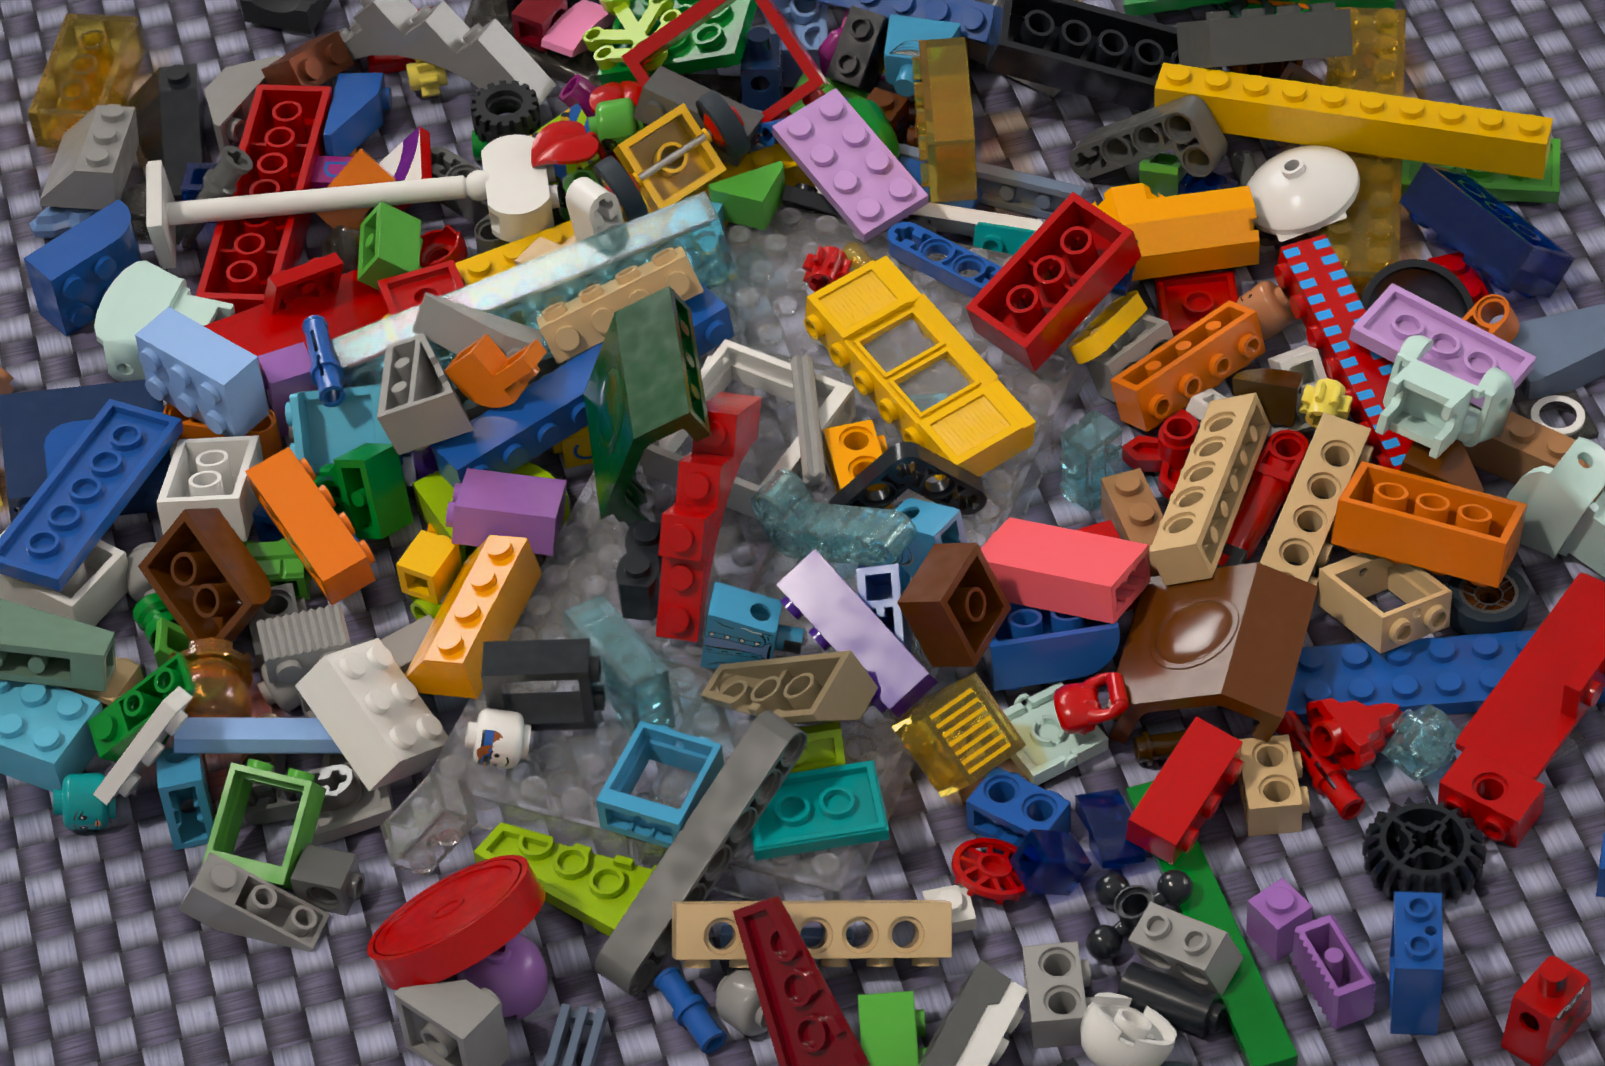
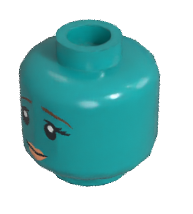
M68 774L63 779L62 789H53L54 816L62 815L63 824L68 830H101L107 827L109 819L116 818V797L106 805L93 795L106 776L104 774Z

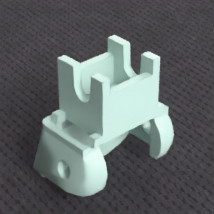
M146 260L135 262L124 269L113 281L103 296L96 314L94 324L96 338L104 347L108 373L119 382L145 379L143 367L138 358L139 350L135 334L167 307H171L204 326L214 322V320L218 321L234 315V304L191 295L190 288H187L186 279L179 278Z
M1412 335L1404 340L1400 352L1396 355L1383 399L1385 409L1380 413L1375 432L1383 435L1387 430H1391L1431 448L1429 456L1435 459L1456 439L1463 442L1465 446L1473 447L1483 441L1501 436L1515 395L1513 378L1507 372L1492 367L1483 376L1478 386L1419 361L1432 348L1434 340L1422 335ZM1472 397L1476 399L1485 397L1482 409L1470 403Z
M1578 437L1554 468L1548 466L1533 468L1521 477L1506 499L1527 504L1520 544L1544 553L1553 559L1558 553L1565 557L1570 553L1605 578V488L1596 502H1593L1605 486V450L1600 445L1589 439ZM1578 459H1581L1582 461L1587 463L1589 465V468H1584L1583 466H1581L1578 462Z

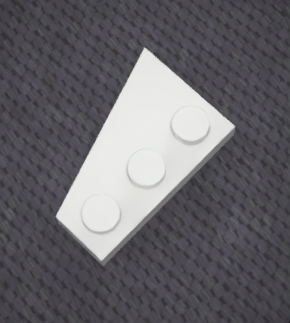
M179 686L160 703L93 793L94 796L108 805L118 794L126 798L142 779L140 774L146 766L149 767L164 750L165 746L161 743L167 734L174 735L189 716L184 712V709L193 698L190 694Z

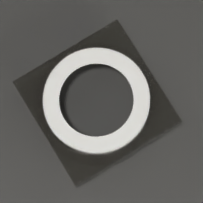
M1575 389L1517 403L1516 409L1521 416L1575 440L1578 437L1589 440L1598 438L1599 432ZM1553 409L1562 410L1573 414L1577 418L1568 427L1553 428L1542 422L1539 413Z

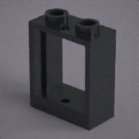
M590 638L484 642L481 678L487 708L520 713L524 718V724L531 725V731L597 729L598 711H605L606 697L604 684L597 685V683H601L600 656H592ZM578 680L580 691L511 693L509 682Z

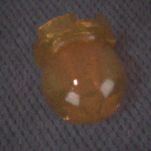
M205 638L190 641L189 649L180 653L184 654L196 691L184 712L189 715L188 717L251 718L253 704L249 689L253 681V665L250 655L248 653L243 655L234 650L233 642L228 640ZM174 651L170 654L169 659L176 655Z

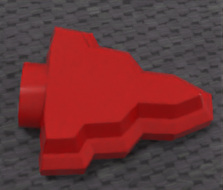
M1333 698L1311 701L1306 705L1308 725L1311 729L1310 740L1315 751L1324 757L1332 755L1347 771L1351 769L1359 770L1372 764L1376 759V753L1383 750L1385 739L1395 736L1406 719V716L1400 710V706L1392 703L1367 706L1355 700L1340 703Z

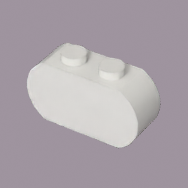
M507 135L497 138L487 144L481 151L483 170L489 174L485 187L492 233L499 239L507 242H513L553 227L552 209L560 208L557 185L548 184V182L556 181L554 164L532 167L531 149L535 138L527 135Z

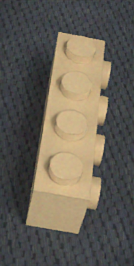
M682 246L676 249L673 247L664 249L655 254L651 261L639 267H628L617 273L615 279L603 285L595 284L587 287L578 294L579 297L565 304L564 302H558L543 310L542 315L537 317L536 320L557 364L603 342L614 313L667 286H670L683 301L704 292Z

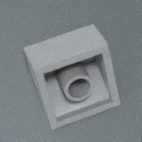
M465 979L402 987L394 993L406 1048L433 1066H501L511 1056L507 1038L508 1032L502 1013V1003L497 995L488 988L483 987L479 989Z

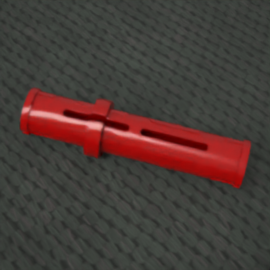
M1286 711L1283 720L1275 732L1279 735L1289 734L1292 752H1300L1302 766L1313 779L1312 785L1316 792L1321 796L1327 797L1343 820L1354 819L1364 810L1365 801L1347 781L1348 775L1344 768L1339 764H1334L1329 756H1321L1315 751L1310 740V731L1301 722L1295 711ZM1301 742H1303L1307 749L1311 752V754L1313 755L1312 757H1310V755L1301 745ZM1325 773H1326V774L1331 778V780L1334 782V784L1336 785V789H1335V787L1330 783V781L1327 779V777L1324 775Z

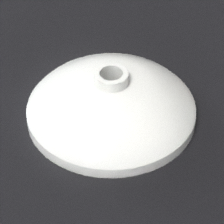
M1318 145L1296 147L1272 157L1254 173L1246 185L1250 187L1256 208L1257 219H1253L1254 226L1261 231L1273 235H1297L1312 232L1330 224L1345 213L1359 192L1360 176L1354 161L1346 153L1338 149Z

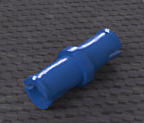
M670 967L662 971L656 977L654 986L659 989L674 1010L672 1016L679 1026L687 1028L702 1052L709 1054L718 1050L727 1040V1035L708 1012V1003L701 994H695L682 976L679 968Z

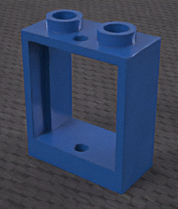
M1394 892L1389 951L1390 1034L1437 1036L1444 972L1442 893Z

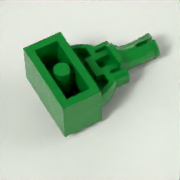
M364 443L333 460L334 464L324 465L319 470L320 475H316L314 483L317 487L326 486L336 504V507L333 508L334 511L346 514L356 534L354 535L357 538L383 539L414 522L399 455L392 444Z

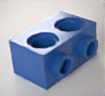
M995 765L966 800L967 829L985 838L999 839L1013 844L1025 852L1032 861L1042 866L1071 830L1070 801L1055 791H1047L1027 781L1018 773L1008 772Z

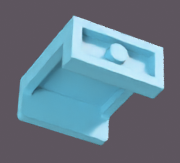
M381 384L343 388L346 398L342 404L336 407L324 406L322 404L323 401L320 402L318 390L290 394V402H286L285 416L288 426H293L294 443L290 444V449L297 459L305 458L314 473H319L321 467L329 463L334 464L333 460L364 443L392 444L377 419ZM401 454L399 455V459L401 465H403V457Z

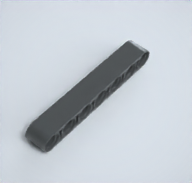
M769 710L763 711L756 717L600 950L595 962V970L598 974L631 996H636L646 989L672 951V902L705 901L802 755L807 744L806 732Z

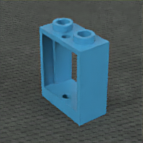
M640 721L596 799L600 828L669 848L724 766L722 744L706 737H695L681 733L665 725H654ZM649 760L699 774L680 809L631 795Z

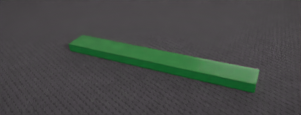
M1153 781L1126 788V799L1132 812ZM1198 840L1188 854L1182 852L1173 865L1152 854L1161 875L1168 870L1176 869L1185 872L1192 880V895L1186 903L1175 906L1178 913L1228 932L1243 956L1241 964L1221 996L1220 1004L1226 1006V1019L1247 1065H1298L1297 1052Z

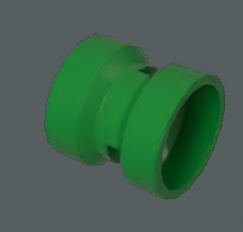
M157 593L148 594L143 597L133 609L132 617L140 630L145 632V637L153 649H155L156 624L161 617L179 625Z

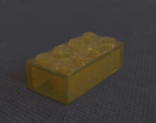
M66 13L28 111L37 147L59 148L63 134L97 105L118 104L126 106L146 51L138 17Z
M965 37L919 40V56L912 57L913 80L921 79V82H914L919 161L927 160V163L920 164L921 187H929L930 203L976 200L975 135Z

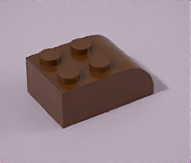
M218 508L184 509L138 566L204 661H213L220 658L271 596V585L265 572Z

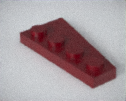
M780 897L769 898L734 910L733 914L779 1066L870 1065Z

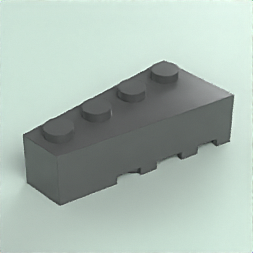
M1335 2L1312 4V12L1300 13V5L1277 7V15H1265V8L1241 10L1242 17L1230 18L1229 11L1206 12V20L1176 23L1179 64L1185 66L1209 68L1353 55L1350 9L1335 10Z

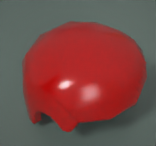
M446 225L443 230H432L420 236L423 239V245L420 250L419 266L422 268L449 260H454L457 263L468 257L467 245L461 231L457 232L450 225Z

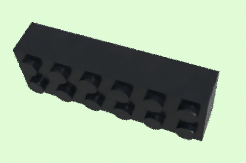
M998 0L993 10L985 70L1132 109L1146 111L1154 108L1155 85L1163 62L1179 64L1177 28L1076 0ZM1223 66L1209 67L1206 69L1222 70Z

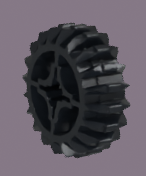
M1408 796L1404 807L1391 802L1387 813L1378 811L1377 816L1374 818V823H1369L1365 833V842L1362 844L1364 869L1367 875H1371L1373 888H1383L1386 899L1394 897V892L1442 893V905L1444 904V899L1457 904L1461 898V893L1470 895L1474 889V883H1479L1483 875L1486 850H1484L1482 831L1476 830L1477 825L1474 818H1464L1462 807L1449 810L1445 799L1439 805L1431 804L1427 796L1422 803L1415 804ZM1447 845L1457 853L1458 858L1450 853V848ZM1390 848L1398 852L1400 861L1392 855L1389 850Z

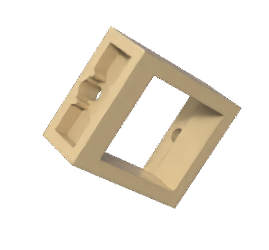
M1359 553L1319 568L1317 604L1380 654L1450 627L1452 590L1420 567L1409 564H1394L1383 557ZM1388 589L1404 601L1406 605L1383 613L1365 598Z

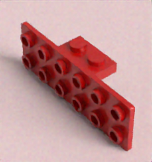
M334 252L321 258H313L307 263L291 269L280 270L269 276L263 304L204 325V327L252 354L260 356L304 342L308 350L305 335L302 331V323L307 317L319 315L324 317L328 323V330L335 352L385 333L383 316L388 313L379 290L357 280L358 269L342 274L344 262Z
M1585 573L1577 575L1458 736L1455 745L1457 750L1463 752L1466 746L1536 781L1588 708L1593 707L1597 703L1605 686L1604 581Z

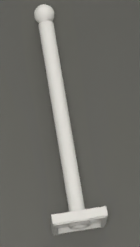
M162 160L148 161V164H146V227L160 267L162 266V269L176 268V225L376 207L381 201L390 206L465 199L467 196L475 201L487 200L485 182L488 181L489 174L484 170H475L467 177L461 175L175 202Z

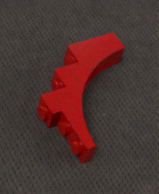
M719 392L708 400L706 406L711 435L698 442L693 439L692 452L679 460L675 504L662 513L658 556H662L656 626L657 637L699 642L702 639L705 605L717 538L728 497L741 462L750 446L758 438L761 397Z

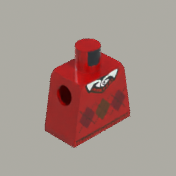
M1548 956L1512 998L1501 1047L1531 1066H1545L1591 1015L1590 978L1558 957ZM1536 1021L1539 1023V1030H1534Z

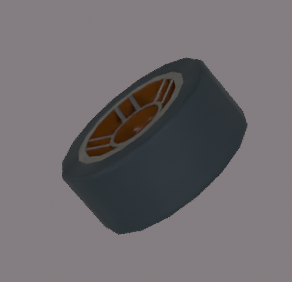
M1511 567L1508 568L1498 588L1476 586L1469 580L1454 576L1448 584V588L1452 590L1450 625L1460 635L1522 631L1528 617L1529 587L1523 576Z

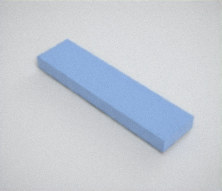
M187 717L174 734V753L342 754L318 718Z

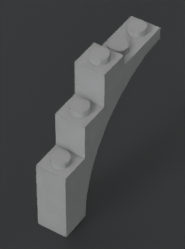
M360 0L359 3L363 7L353 17L355 21L349 27L351 31L349 32L346 28H343L339 32L352 60L371 55H397L418 59L447 69L473 83L478 88L485 90L488 89L487 84L492 82L495 85H499V81L506 80L507 84H511L512 80L519 81V86L525 83L529 85L530 90L534 89L538 97L539 106L557 85L496 18L484 27L477 23L470 29L444 0L432 9L425 5L419 11L409 0Z

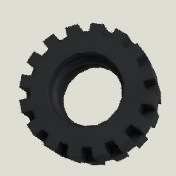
M506 80L499 81V85H495L492 82L487 84L488 89H479L477 91L478 96L474 95L472 104H470L474 132L478 135L479 140L482 143L487 140V144H489L493 140L507 135L530 136L538 128H541L539 101L534 89L530 90L529 85L525 83L519 86V81L512 80L511 84H507ZM504 113H513L509 115H500Z

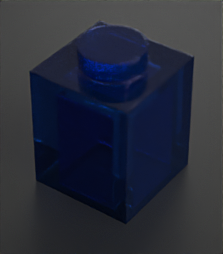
M1031 829L1009 860L1029 894L1070 896L1092 865L1073 832Z

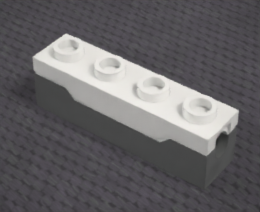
M980 960L960 986L917 1066H988L989 1063L995 1065L1009 1044V1041L1003 1037L1005 1032L1011 1034L1025 1013L1019 1005L1027 989L1016 982H1011L1010 978Z

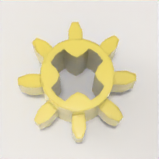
M415 59V63L406 64L411 92L421 90L422 98L440 95L439 86L448 85L446 69Z
M1327 378L1320 379L1316 382L1315 387L1308 384L1305 385L1298 411L1306 414V422L1316 429L1323 412L1347 420L1353 397L1345 395L1346 389L1340 382Z

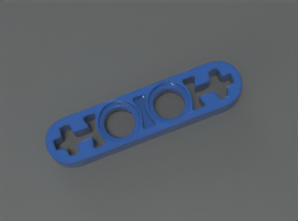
M912 222L896 223L890 227L887 233L888 251L893 258L971 298H974L1002 268ZM935 253L947 256V258L941 261H932L927 257ZM967 269L979 272L974 277H963L959 273Z

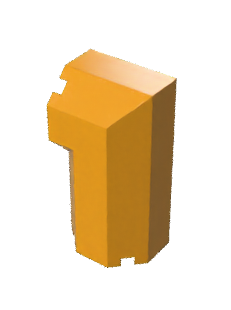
M1139 183L1111 187L1103 194L1104 200L1098 206L1096 201L1092 203V205L1134 232L1142 256L1118 283L1259 264V231L1254 230L1253 219H1257L1249 186L1167 197L1158 193L1157 197L1152 194L1150 187Z

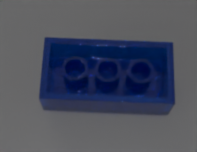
M1424 162L1399 201L1402 206L1411 212L1408 217L1414 223L1426 229H1433L1438 233L1435 239L1451 250L1458 249L1464 254L1462 258L1464 263L1477 271L1483 272L1484 270L1492 276L1489 282L1507 294L1514 290L1529 299L1533 295L1550 299L1575 260L1572 255L1466 173Z

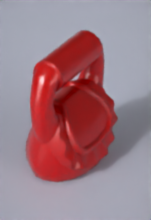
M1116 672L1101 673L1082 683L1063 685L1056 689L1053 694L1056 714L1060 726L1066 734L1086 735L1088 732H1092L1098 723L1114 719L1129 707L1123 676ZM1107 684L1111 707L1102 709L1098 698V688Z

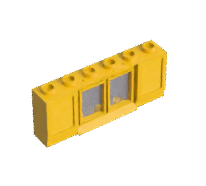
M887 256L875 262L872 260L807 296L804 319L807 333L812 339L819 340L824 345L833 363L837 367H843L852 377L857 390L864 396L868 395L877 406L883 420L888 424L892 423L902 434L904 442L917 443L978 477L1033 445L1036 421L1005 388L998 380V375L924 293L921 294ZM936 475L933 477L938 481H941L945 479L946 476Z

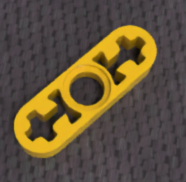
M1137 290L1131 291L1110 303L1068 344V348L1077 364L1086 363L1105 352L1147 311L1148 308Z

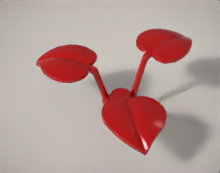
M636 81L610 82L601 85L590 95V109L595 114V108L599 102L621 98H630L637 106L642 87ZM558 121L542 128L535 137L531 149V165L534 168L546 164H578L591 160L597 153L601 160L606 158L607 155L595 132L586 133L583 124L576 121ZM613 151L610 156H613L622 165Z

